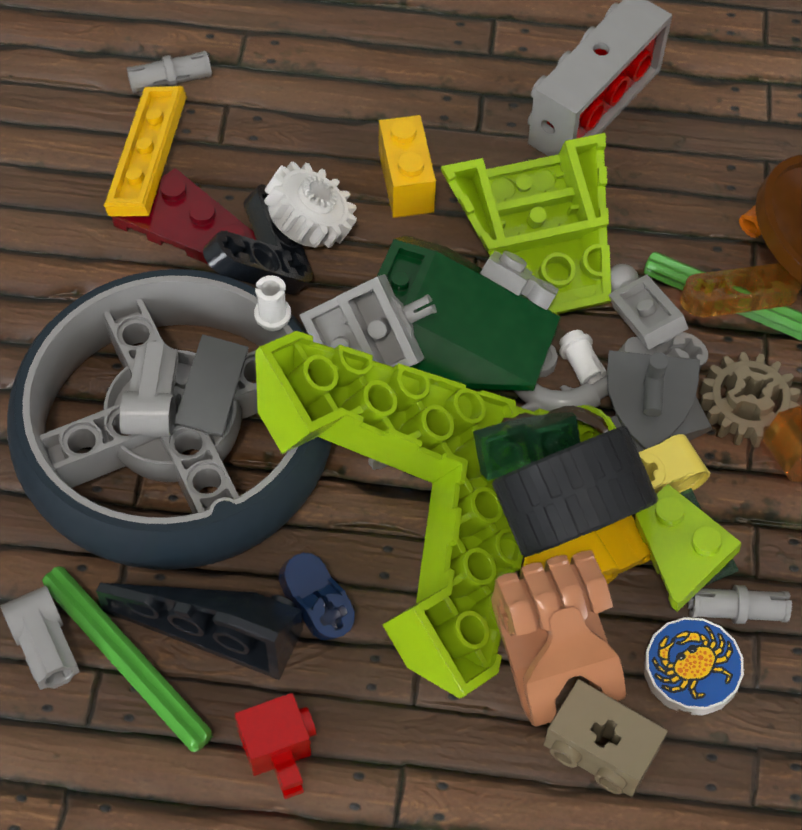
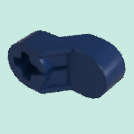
M301 553L283 563L279 571L281 589L286 598L291 600L298 609L302 610V618L309 631L321 640H332L349 632L355 619L353 606L345 590L331 578L322 560L314 554Z

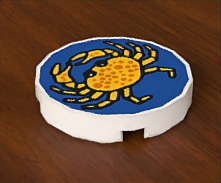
M683 617L666 623L653 634L645 653L644 676L651 692L666 707L677 712L678 709L684 712H691L690 715H706L721 710L734 698L744 676L743 656L735 639L721 626L703 618Z

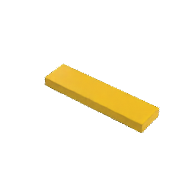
M183 86L144 87L104 204L108 216H149L186 101Z

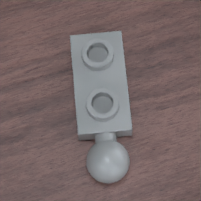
M617 264L610 268L611 293L608 295L612 305L648 350L668 342L674 336L688 329L684 315L647 274L639 278L636 270L627 264Z

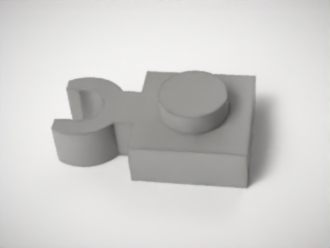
M494 251L480 274L518 296L520 294L526 296L534 304L547 310L559 289L544 280L534 277L532 275L533 272L525 268L527 265L526 261L514 253L504 251L503 254Z

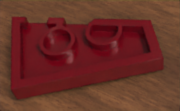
M176 168L160 179L149 216H112L114 227L124 231H128L131 228L146 234L147 240L161 246L165 242L183 249L188 257L206 264L208 263L204 258L203 248L220 231H228L256 240L254 232Z

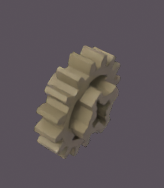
M741 352L737 362H734L729 356H724L720 367L715 365L710 367L707 378H704L699 392L702 394L700 405L704 411H708L707 419L710 425L718 423L721 426L717 436L722 438L728 433L734 434V443L738 446L744 438H750L754 448L759 447L764 436L772 444L777 442L780 432L788 434L801 405L797 404L801 394L800 389L790 388L794 379L793 374L781 376L778 373L781 363L777 361L771 366L764 364V354H759L756 361H749L746 352ZM725 385L727 387L726 397L722 399L721 388ZM775 400L778 402V411L776 413L773 412L775 406L773 401Z

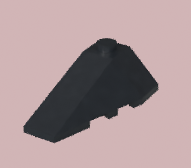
M100 583L96 590L104 612L277 680H280L303 631L302 610L298 609L291 600L279 595H272L269 598L256 592Z

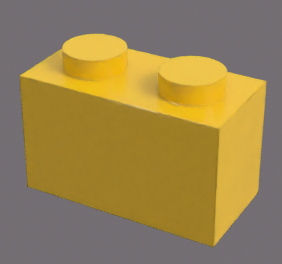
M421 115L379 120V156L393 218L433 213L435 208L436 179Z

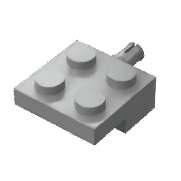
M383 274L299 316L308 334L313 336V342L336 348L340 344L373 355V361L392 367L399 363L410 367L425 358L414 336L413 322L437 311L435 304L417 311V308L433 301L429 294L404 306L396 298L386 275Z

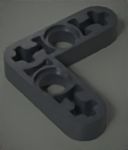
M261 184L244 200V208L256 240L232 232L220 231L204 246L203 255L209 266L218 274L254 285L262 277L277 276L286 285L285 293L295 295L312 280V269L302 244L284 235L272 221L268 205L264 202L268 196V193L264 191L267 185Z

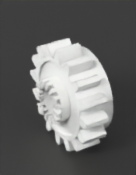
M290 162L287 168L281 165L265 187L264 191L268 193V196L264 202L268 205L272 221L284 235L299 244L309 247L326 245L328 248H331L335 242L340 244L357 221V218L353 215L357 209L356 205L347 202L351 195L349 191H340L337 187L340 181L337 178L331 181L328 180L326 172L322 168L318 173L313 172L309 163H305L301 169L295 162Z

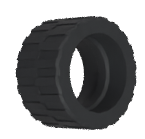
M625 426L610 430L494 479L492 483L519 550L525 557L543 552L610 525L656 504L658 500L629 429Z

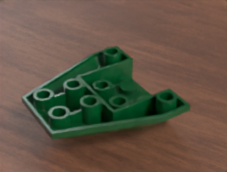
M408 235L393 239L377 276L386 275L396 298L404 306L429 294L433 301L417 308V311L435 304L437 311L413 322L414 336L425 358L410 367L465 384L468 389L534 391L561 317L549 309L545 310L539 307L522 294L518 296L481 275V267L446 246Z

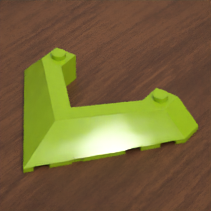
M294 331L260 346L255 350L258 414L282 454L316 437H320L432 483L416 604L385 622L382 626L407 668L459 699L466 696L499 672L502 655L498 654L501 634L494 615L491 596H493L496 578L520 570L523 555L519 550L492 483L496 478L540 460L532 441H512L504 432L502 420L503 418H514L523 413L544 416L550 411L541 408L535 411L516 406L515 400L484 390L477 392L466 388L465 384L398 363L392 367L373 361V355L340 344L336 348L316 343L313 342L312 335L299 331Z

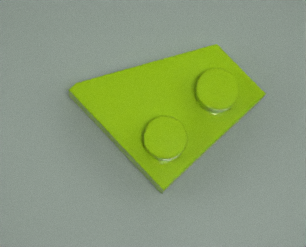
M667 484L656 494L658 497L656 504L635 514V524L643 542L649 547L651 552L650 559L656 573H660L666 586L670 605L678 612L740 552L742 542Z

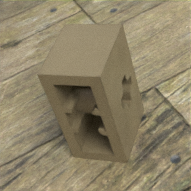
M578 679L550 724L544 746L550 749L551 755L560 763L572 768L578 765L593 774L595 781L607 791L614 794H621L623 792L633 797L658 754L668 731ZM602 737L607 738L610 741V743L608 742L604 746V748L599 747L595 744V742L600 741Z

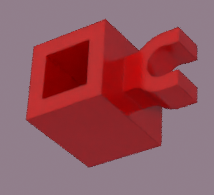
M293 693L234 713L237 731L253 776L274 769L284 800L304 793L302 787L303 780L295 761L311 756L310 737L317 735L308 707L305 706L298 709Z

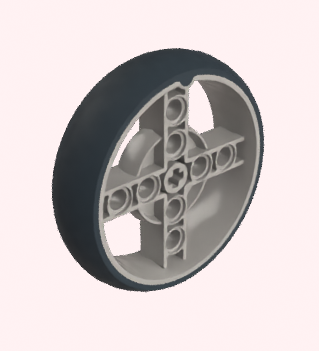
M167 269L133 274L113 280L81 296L56 315L35 338L21 362L10 393L7 412L8 444L11 460L24 492L43 518L72 543L97 556L131 567L152 570L196 568L226 560L255 547L286 524L305 503L324 471L332 446V442L316 437L288 451L281 462L266 478L239 497L222 461L228 456L236 442L242 419L258 413L256 383H251L253 380H256L255 351L248 353L246 356L223 437L174 424L172 437L121 435L119 420L123 392L130 390L137 347L145 345L147 341L163 342L156 327L171 325L211 327L241 336L259 347L294 331L308 334L304 327L291 314L289 322L278 331H268L262 328L254 318V309L258 303L255 288L233 278L205 271ZM112 343L124 369L111 383L105 397L103 411L45 433L49 411L63 384L86 359ZM136 343H143L142 345L132 346ZM177 350L179 361L173 393L176 402L175 420L196 353ZM82 448H92V450L86 453H76ZM186 450H199L193 455H182ZM126 466L134 473L147 479L160 482H178L193 514L176 517L129 515L95 504L71 488ZM212 486L218 488L209 494L199 492L204 487Z

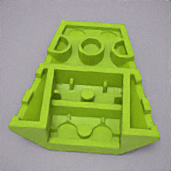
M605 133L567 140L564 142L558 155L486 169L483 158L441 167L444 177L489 256L494 251L503 254L504 251L514 253L526 261L527 265L525 268L532 271L534 277L544 280L559 289L548 307L550 311L557 315L611 302L608 295L611 293L610 245H608L607 240L609 216L608 208H606L607 167L605 166L604 149L606 148Z

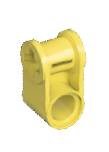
M684 434L672 436L658 445L638 452L656 494L669 484L680 494L686 495L699 488L710 477L709 470Z

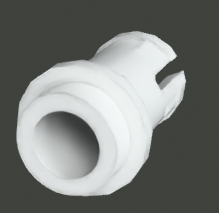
M277 276L262 277L256 283L258 289L255 288L258 303L254 309V318L262 328L268 331H278L291 318V308L285 300L286 285Z
M573 330L560 339L559 345L561 348L559 349V354L563 359H568L581 385L587 382L593 384L607 376V370L599 361L592 348L593 340L591 336L584 334L582 330Z

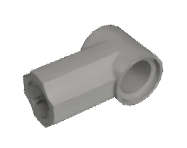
M147 341L145 345L137 347L130 390L124 391L121 399L119 417L121 434L172 437L176 412V402L173 393L179 361L177 349L167 346L164 342Z
M46 585L0 605L16 645H21L26 656V662L40 690L58 688L70 682L71 678L80 672L61 630L63 623Z

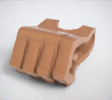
M582 551L573 555L570 563L566 555L555 556L545 562V569H543L541 562L531 563L520 569L519 578L516 573H508L496 578L493 596H491L494 615L511 666L521 706L526 717L534 727L553 721L557 714L555 700L568 679L575 676H582L588 679L591 687L617 702L625 699L626 686L620 658L608 644L598 615L599 612L612 608L613 604L607 581L592 551Z

